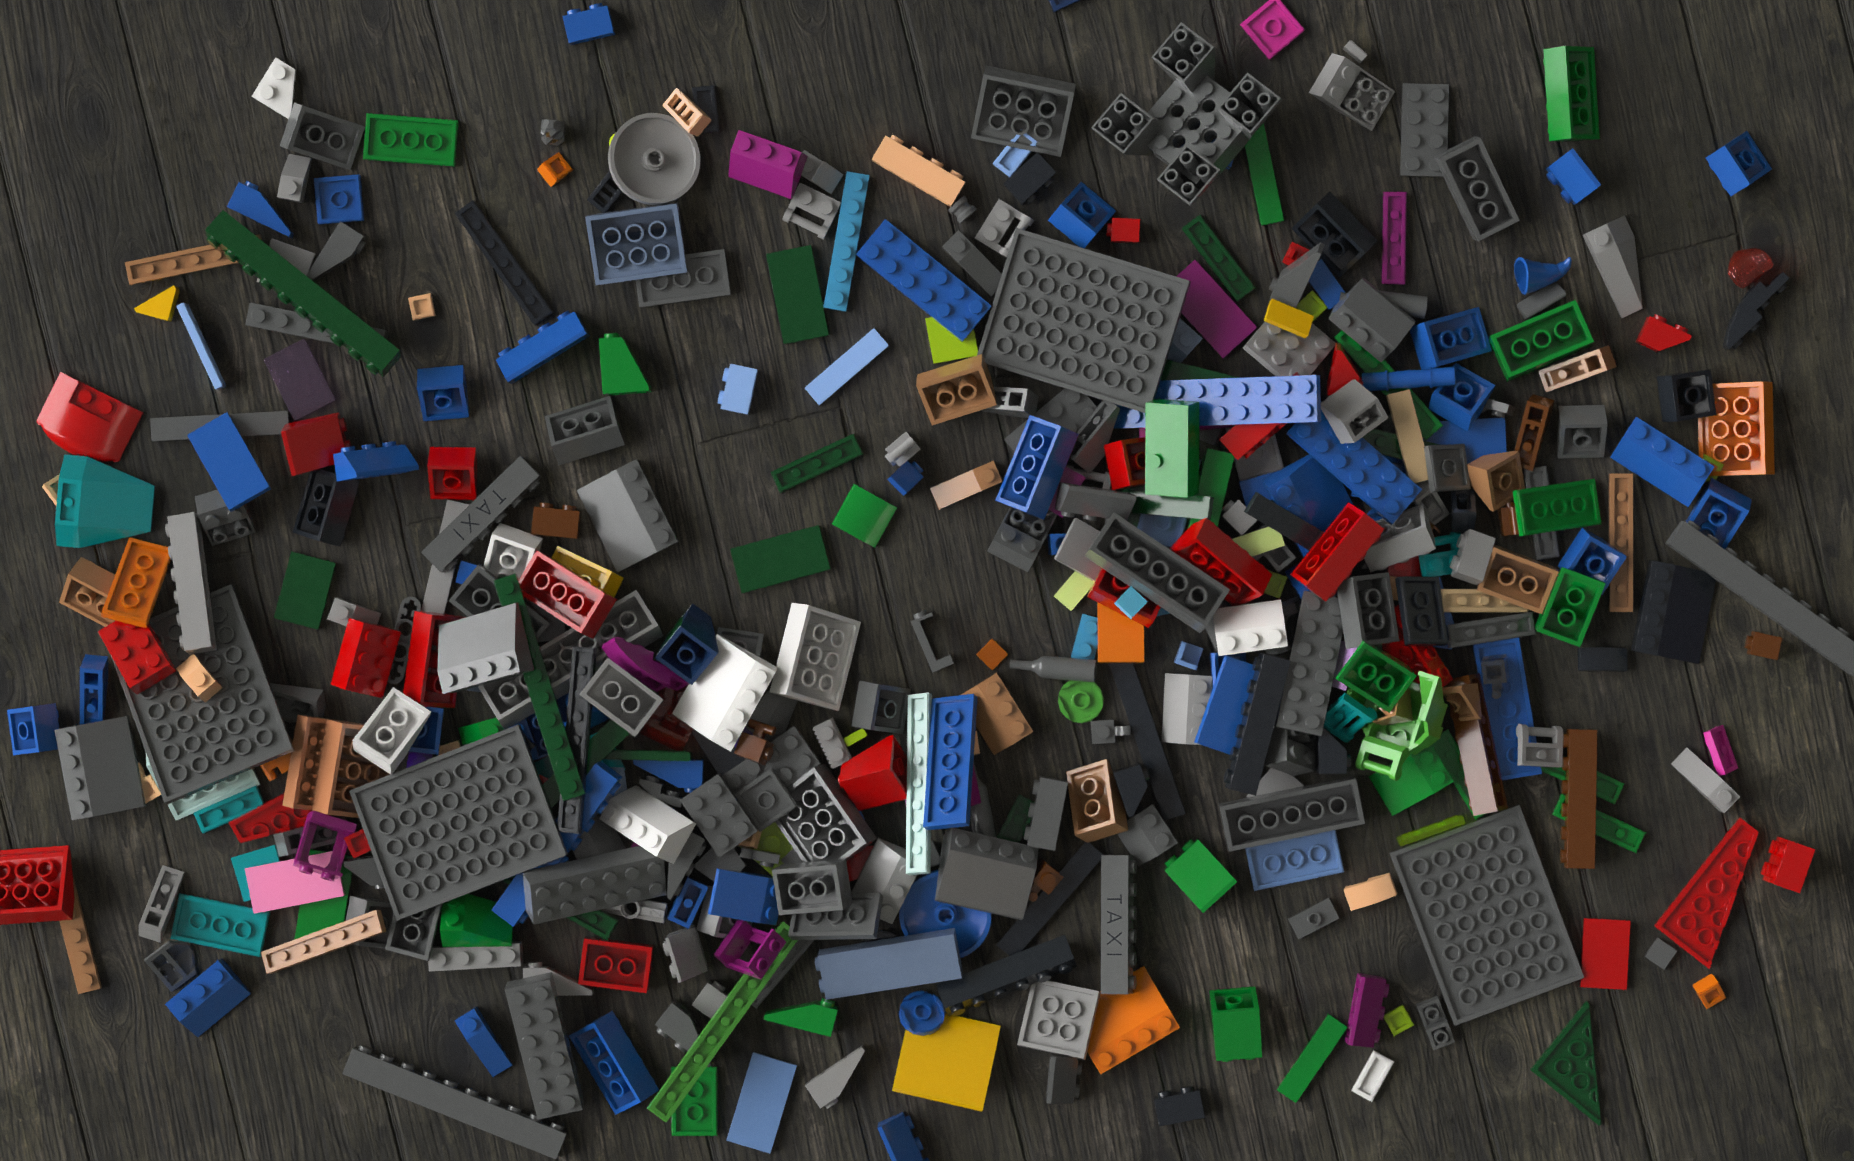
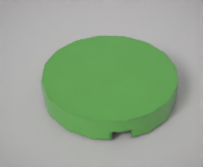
M1069 680L1062 686L1059 692L1058 704L1060 711L1067 719L1073 722L1085 723L1092 721L1103 708L1104 697L1102 690L1095 682Z

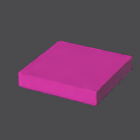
M1281 0L1267 1L1240 24L1269 60L1305 31Z

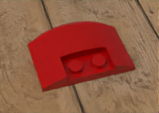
M60 372L36 422L39 426L41 425L45 434L56 445L73 455L87 456L100 462H119L144 412Z

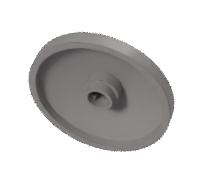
M645 113L631 118L615 133L608 151V164L616 185L628 197L647 205H664L679 199L692 187L700 169V152L694 136L688 133L675 118L660 113Z

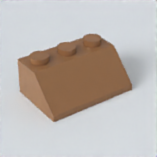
M983 354L917 374L916 387L932 425L997 405L991 375Z
M1494 544L1484 580L1478 584L1477 590L1542 614L1559 571L1556 567Z
M80 557L68 573L59 603L106 627L116 621L101 617V612L115 574Z
M997 672L961 694H975L978 697L976 727L994 755L1033 732Z

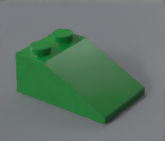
M1561 567L1543 613L1539 614L1535 624L1536 631L1580 647L1606 583Z
M1362 641L1336 679L1390 713L1417 675L1407 664L1393 655Z
M1432 745L1416 755H1409L1402 765V776L1398 781L1392 780L1389 776L1378 772L1368 776L1392 816L1454 782Z
M466 894L442 904L440 924L442 947L512 946L513 926L491 911L497 903L496 901Z
M822 998L821 1001L815 1000L768 1010L763 1020L831 1037L839 1006L834 1005V1000Z

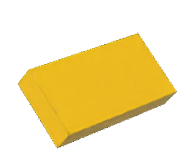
M1272 298L1269 301L1264 321L1306 338L1314 316Z

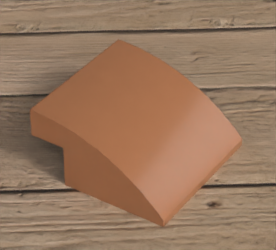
M297 715L293 739L295 751L291 752L282 806L312 810L327 815L359 818L349 790L390 775L353 749L352 740L365 724Z

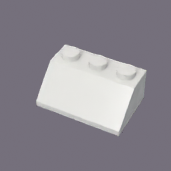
M1281 599L1218 608L1213 615L1219 656L1288 646Z

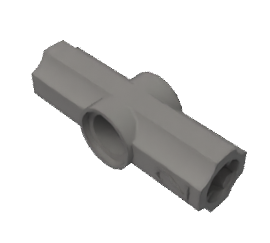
M649 899L634 902L637 906V912H631L627 904L601 909L606 913L621 915L627 919L638 918L665 923L668 903Z

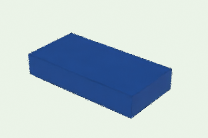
M1319 260L1308 282L1328 307L1327 309L1330 310L1339 302L1340 292L1345 293V291L1323 260Z

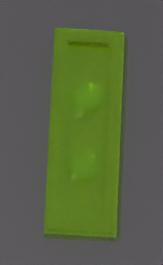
M1458 814L1396 837V840L1401 847L1466 823L1464 817Z

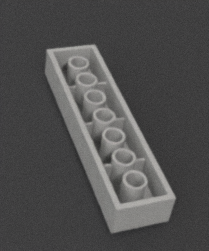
M637 590L615 602L594 639L571 628L540 647L556 700L569 693L573 646L597 648L596 673L608 657L602 649V644L614 637L623 638L626 642L643 647L663 637L659 625ZM523 674L478 686L504 730L535 713Z

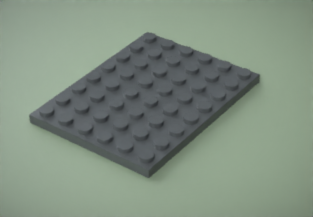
M1016 228L977 355L983 354L986 364L1145 413V403L1155 400L1191 281Z
M232 584L210 593L217 650L195 654L223 687L206 703L195 694L178 671L137 695L128 687L113 660L166 805L295 751ZM179 606L149 620L175 668L191 656L181 648L179 636L182 635V630L178 626L176 617L177 613H179Z
M521 725L505 729L395 772L392 775L390 774L349 790L397 921L568 855Z
M1519 804L1389 853L1454 1026L1584 978Z

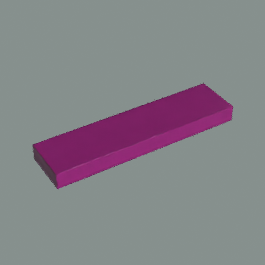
M1383 192L1382 284L1405 285L1407 192Z

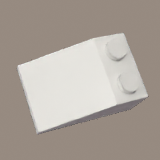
M500 523L491 535L484 567L499 579L516 573L519 580L536 550L540 551L543 538Z
M393 687L352 740L354 751L392 775L407 755L431 715V711Z

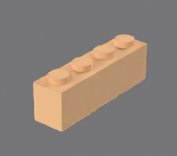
M885 135L872 158V162L951 207L965 185V181L962 180L964 176L954 170H951L950 173L942 169L943 164L933 158L929 161L922 157L924 153L912 146L911 149H908L902 145L904 141L892 135L889 138Z

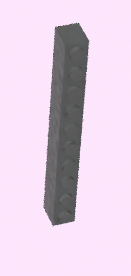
M1691 520L1688 523L1680 521L1666 541V545L1844 672L1854 677V641L1848 638L1850 634L1839 626L1835 629L1829 624L1831 622L1829 618L1821 613L1818 616L1811 611L1812 606L1803 600L1798 602L1793 599L1794 594L1785 587L1779 589L1774 585L1775 580L1765 573L1762 576L1755 571L1756 566L1747 560L1743 563L1737 559L1738 554L1729 547L1723 549L1718 545V539L1709 533L1705 536L1699 532L1701 527Z
M359 1045V1047L355 1046L352 1048L342 1073L343 1075L553 1159L558 1158L568 1131L564 1130V1125L553 1121L549 1124L542 1121L543 1119L538 1120L537 1115L534 1113H530V1116L521 1113L522 1109L509 1104L506 1107L501 1105L500 1100L495 1097L488 1096L486 1099L479 1096V1092L475 1089L466 1087V1090L457 1087L458 1083L452 1080L445 1079L441 1081L436 1079L437 1075L430 1071L424 1070L423 1073L414 1070V1065L407 1062L399 1064L393 1061L394 1058L384 1053H381L380 1056L372 1053L373 1049L367 1046Z

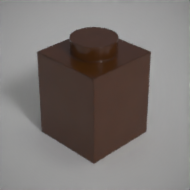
M1751 631V636L1747 635L1745 641V649H1748L1747 654L1778 660L1782 637Z

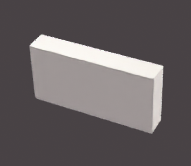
M1373 1050L1351 1091L1372 1102L1394 1061Z

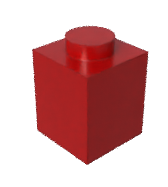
M1112 218V223H1107V237H1111V242L1139 243L1140 219Z

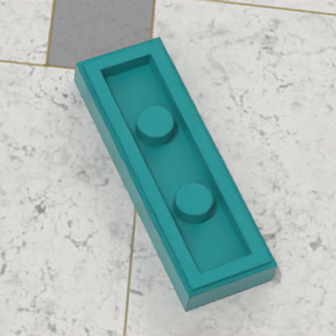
M256 785L194 812V816L203 834L229 823V821L262 805L265 801L259 787Z

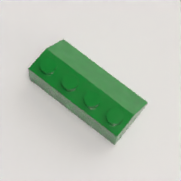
M1561 46L1543 49L1549 141L1567 142L1600 139L1594 47Z

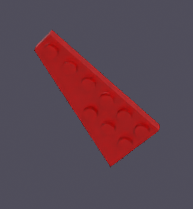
M1740 817L1654 925L1708 969L1711 967L1715 950H1717L1720 942L1719 939L1737 894L1738 886L1743 878L1748 858H1750L1759 833Z

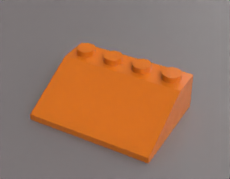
M1772 382L1713 384L1716 415L1698 418L1699 457L1703 459L1705 454L1724 464L1721 471H1716L1718 466L1712 464L1715 467L1709 476L1775 474Z
M1144 966L1133 972V976H1136L1137 979L1136 989H1133V994H1100L1087 1050L1100 1075L1180 1028Z

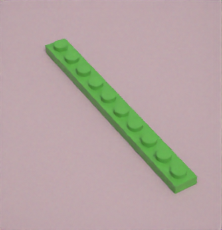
M781 922L775 931L786 941V944L763 978L760 980L746 974L742 975L647 1107L648 1110L664 1122H667L798 941L791 940L788 937L790 926L785 922Z

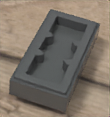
M1326 898L1293 915L1288 920L1297 938L1301 939L1339 919V916L1330 899Z

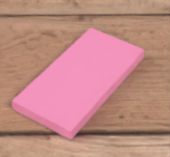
M332 851L310 855L308 857L309 863L325 868L330 862ZM295 859L245 868L254 914L345 896L342 878L328 881L320 878L321 874L315 872L312 875L299 872V868L293 866Z

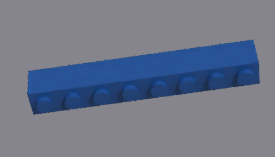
M602 761L595 763L586 776L582 834L584 831L588 833L595 824L593 818L597 813L602 814L609 804L606 802L610 795L614 796L622 786L619 782L623 777ZM560 832L567 853L569 854L571 849L575 851L582 842V839H580L582 834ZM564 856L536 868L568 862L569 858ZM523 873L515 876L491 910L513 927L519 923L523 924L529 917L525 905Z

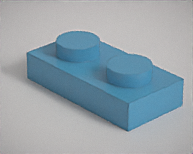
M1082 614L1071 658L1094 660L1098 647L1097 617Z

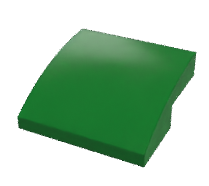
M853 484L832 525L875 548L897 507Z

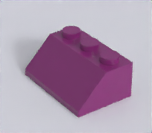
M738 130L730 152L728 177L793 199L808 156L792 148Z
M1357 973L1348 1028L1345 1035V1042L1348 1045L1374 1048V1043L1379 1042L1381 1029H1377L1379 1020H1383L1385 1012L1382 1001L1383 997L1387 998L1389 984H1386L1385 978Z

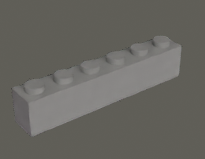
M195 512L167 516L168 524H165V530L171 542V546H168V554L170 559H173L174 568H171V577L173 582H176L174 600L179 606V613H177L176 617L178 626L182 630V635L179 636L180 646L190 655L215 651L217 646L201 521Z

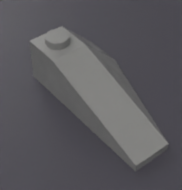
M1624 215L1582 235L1621 318L1643 309L1635 237Z

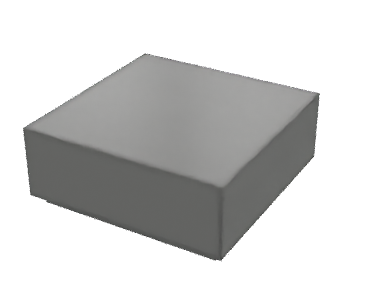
M1349 40L1343 48L1358 63H1361L1367 56V53L1353 41Z

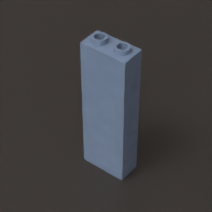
M955 928L819 949L818 956L815 957L816 970L821 972L822 979H819L820 991L825 993L826 1000L961 979L963 975Z

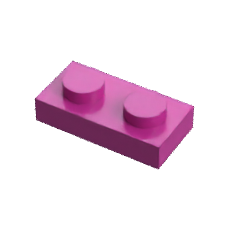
M1717 726L1704 732L1705 742L1709 748L1718 776L1738 769L1724 726Z

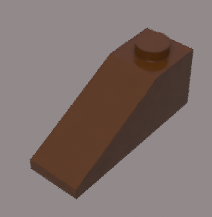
M1532 394L1527 400L1514 450L1520 454L1521 467L1523 469L1534 470L1555 400Z

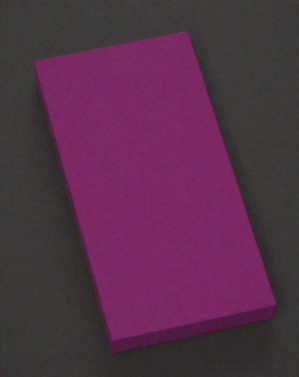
M1196 260L1176 276L1191 281L1181 314L1222 359L1257 328Z

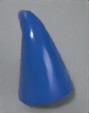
M1522 257L1517 258L1514 263V273L1521 293L1524 295L1529 294L1562 278L1571 268V257L1558 264L1541 263Z

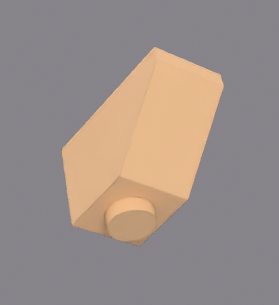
M192 654L176 668L184 681L205 703L223 688L195 654Z

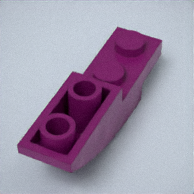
M614 637L602 644L603 651L614 663L647 688L656 692L665 687L678 691L689 685L688 682L661 662L653 661L654 652L645 649L641 645L626 642L625 639L620 637Z

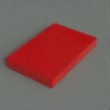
M1583 918L1581 970L1584 978L1580 979V987L1627 990L1630 920Z

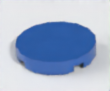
M915 991L907 995L902 1001L899 1010L900 1022L904 1028L912 1034L920 1036L931 1035L939 1030L945 1016L942 1001L938 996L929 994L927 991Z

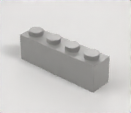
M522 941L512 942V946L499 947L433 946L428 961L429 972L522 966Z

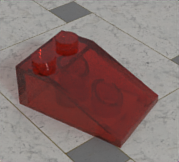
M687 686L678 691L668 687L659 691L658 695L664 702L654 711L643 726L640 734L676 751H683L693 728L672 713Z

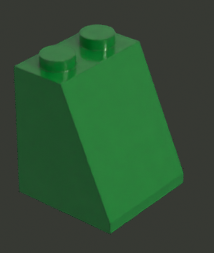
M618 333L604 334V338H599L603 394L609 396L651 393L652 388L627 341L620 337Z
M1197 838L1195 841L1190 839L1182 846L1183 852L1178 857L1175 854L1164 863L1167 866L1164 871L1204 913L1237 881Z
M1255 986L1209 990L1216 1061L1230 1062L1236 1059L1253 1060L1262 1057L1260 1011Z

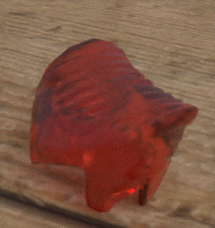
M1742 249L1735 251L1732 255L1727 272L1735 285L1744 289L1748 285L1757 283L1760 277L1773 267V261L1761 249Z

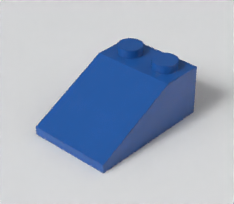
M1479 307L1412 326L1410 329L1421 370H1429V367L1436 368L1492 351Z
M1711 478L1699 496L1686 522L1688 523L1691 520L1700 526L1699 532L1705 536L1708 533L1719 540L1718 545L1725 549L1749 513L1752 499Z
M717 868L708 914L776 925L779 913L773 876Z

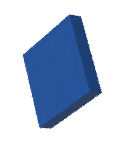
M360 174L314 178L318 225L339 223L340 221L342 223L364 221Z

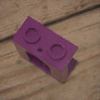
M309 812L293 866L298 867L299 872L312 875L313 872L321 874L320 878L324 880L334 881V879L341 878L343 874L340 871L347 849L343 838L355 833L357 824L320 812ZM317 826L338 832L330 862L325 868L310 864L308 860Z
M737 919L714 953V956L727 968L761 980L786 944V941L774 929L767 933L753 928L747 921ZM751 941L760 944L749 962L740 960V957Z

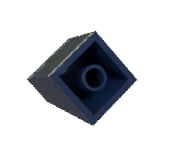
M692 603L668 632L655 656V659L691 685H693L719 653L711 616Z

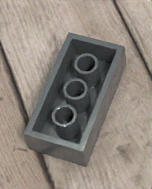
M1474 136L1434 156L1474 240L1479 242L1520 221L1480 137Z

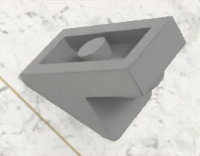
M804 150L803 153L808 158L801 176L832 194L843 174L825 161H821Z

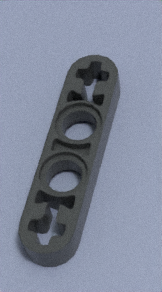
M410 596L402 600L395 630L399 631L400 625L404 622L413 626V621L402 619V614L408 615L409 610L405 607V604L410 603L411 600L417 606V610L412 611L411 617H414V611H421L422 603L418 598ZM411 633L407 636L400 634L398 645H403L406 648V655L402 658L394 656L393 660L404 661V665H398L397 672L401 673L400 677L392 680V675L389 674L387 682L391 684L400 683L405 677ZM392 663L391 670L394 669L395 663Z

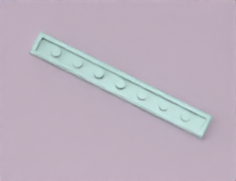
M930 693L908 695L907 875L930 873L931 830H926L923 827L932 694Z

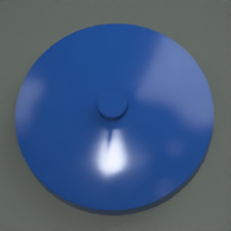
M939 869L930 871V873L923 874L914 880L900 908L899 920L904 936L955 928L960 957L967 956L975 951L985 940L990 929L992 914L935 901Z

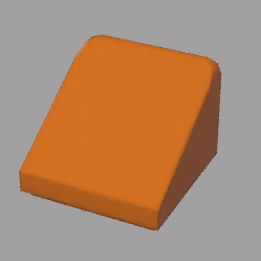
M559 152L543 162L538 168V172L550 187L573 171Z
M992 638L976 655L993 670L1008 653Z
M1713 974L1693 984L1694 990L1706 1009L1726 999L1719 982Z

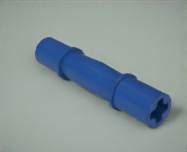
M1429 367V370H1404L1396 372L1385 370V372L1362 373L1363 386L1368 391H1389V389L1425 386L1433 388L1456 385L1455 367Z

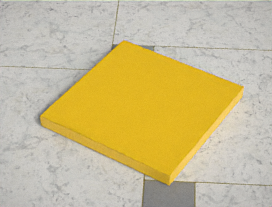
M945 1013L943 1024L939 1030L931 1035L920 1036L905 1030L892 1091L982 1112L1001 1026L960 1016H948Z

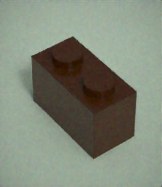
M540 503L539 507H534L531 534L579 539L582 511H576L577 506L563 505L562 509H554V504Z

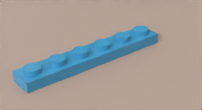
M848 171L846 173L823 308L847 311L869 175Z

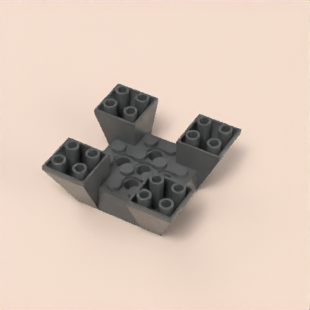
M1181 22L1151 57L1174 80L1172 85L1148 113L1120 93L1091 129L1124 155H1155L1168 166L1157 178V181L1191 207L1264 124L1282 99L1248 72L1231 92L1215 82V48Z

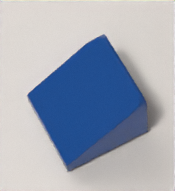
M461 560L456 583L463 584L477 565Z

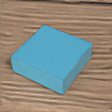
M1130 586L1114 604L1132 619L1148 601Z

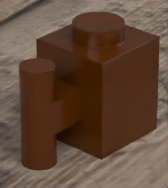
M1509 502L1504 505V508L1498 509L1502 536L1519 534L1514 502Z
M750 719L747 726L754 729L753 735L741 733L734 754L766 766L767 761L772 758V747L774 744L764 740L765 734L774 736L776 727Z
M1041 857L1037 860L1036 872L1028 898L1032 902L1037 900V894L1041 889L1049 895L1064 878Z

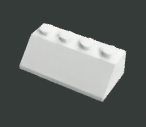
M637 785L611 798L608 806L599 818L656 857L672 864L675 863L696 825L695 822Z

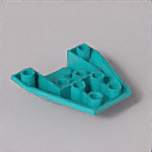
M65 454L58 481L55 516L57 546L82 548L151 532L155 486L93 458Z

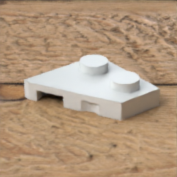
M275 57L252 97L289 119L295 92L296 69Z

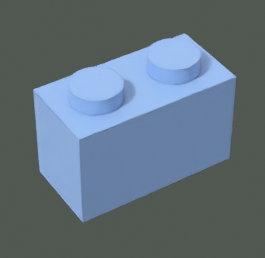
M730 364L729 368L724 369L722 381L726 382L725 390H720L718 404H721L722 410L749 415L758 373L757 369Z

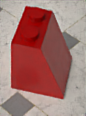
M339 412L284 425L281 434L291 476L334 465L333 454L341 453V448L352 447L350 440H346L344 434L347 431L345 418H340Z
M894 735L886 737L841 764V771L838 776L839 785L845 789L848 798L854 803L858 811L907 799V756Z

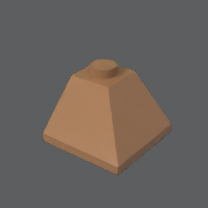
M1518 451L1483 455L1467 464L1470 485L1490 511H1495L1514 500L1513 490L1525 489Z

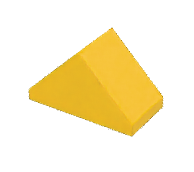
M172 286L134 309L137 313L172 322L180 290L177 286Z

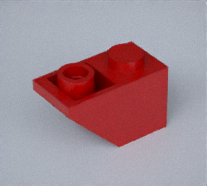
M1655 314L1654 317L1649 316L1646 318L1636 343L1657 352L1691 339L1692 335L1687 333L1688 329L1675 324L1673 327L1666 324L1667 319Z

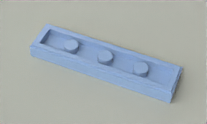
M181 303L176 307L215 390L225 388V381L189 304Z
M873 328L809 383L805 390L820 406L889 345Z

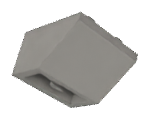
M1355 379L1321 402V410L1341 444L1355 443L1389 418L1378 398Z

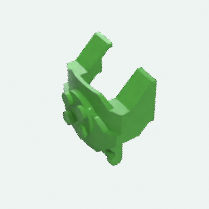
M1419 671L1420 684L1412 682L1408 687L1410 689L1413 721L1384 726L1372 722L1362 727L1366 737L1362 740L1356 759V768L1375 771L1398 781L1402 776V765L1409 755L1418 754L1440 739L1443 730L1441 725L1448 704L1444 703L1441 677ZM1348 688L1347 694L1366 708H1373L1377 713V718H1381L1384 715L1379 710L1380 707ZM1369 753L1393 760L1391 767L1369 760Z

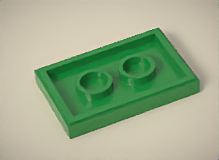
M671 1066V1074L677 1066ZM717 1066L706 1067L671 1116L672 1136H718Z

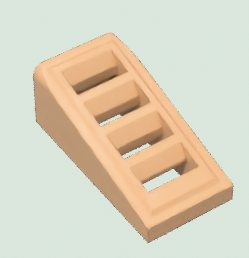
M678 88L673 91L662 105L692 135L699 136L711 122V118ZM681 99L682 101H681V102L679 103V105L674 109L673 107H674V106L676 105V103Z

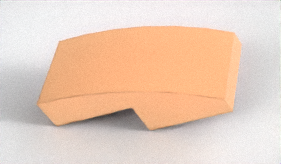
M1390 873L1368 878L1365 882L1346 886L1343 889L1351 911L1397 895Z

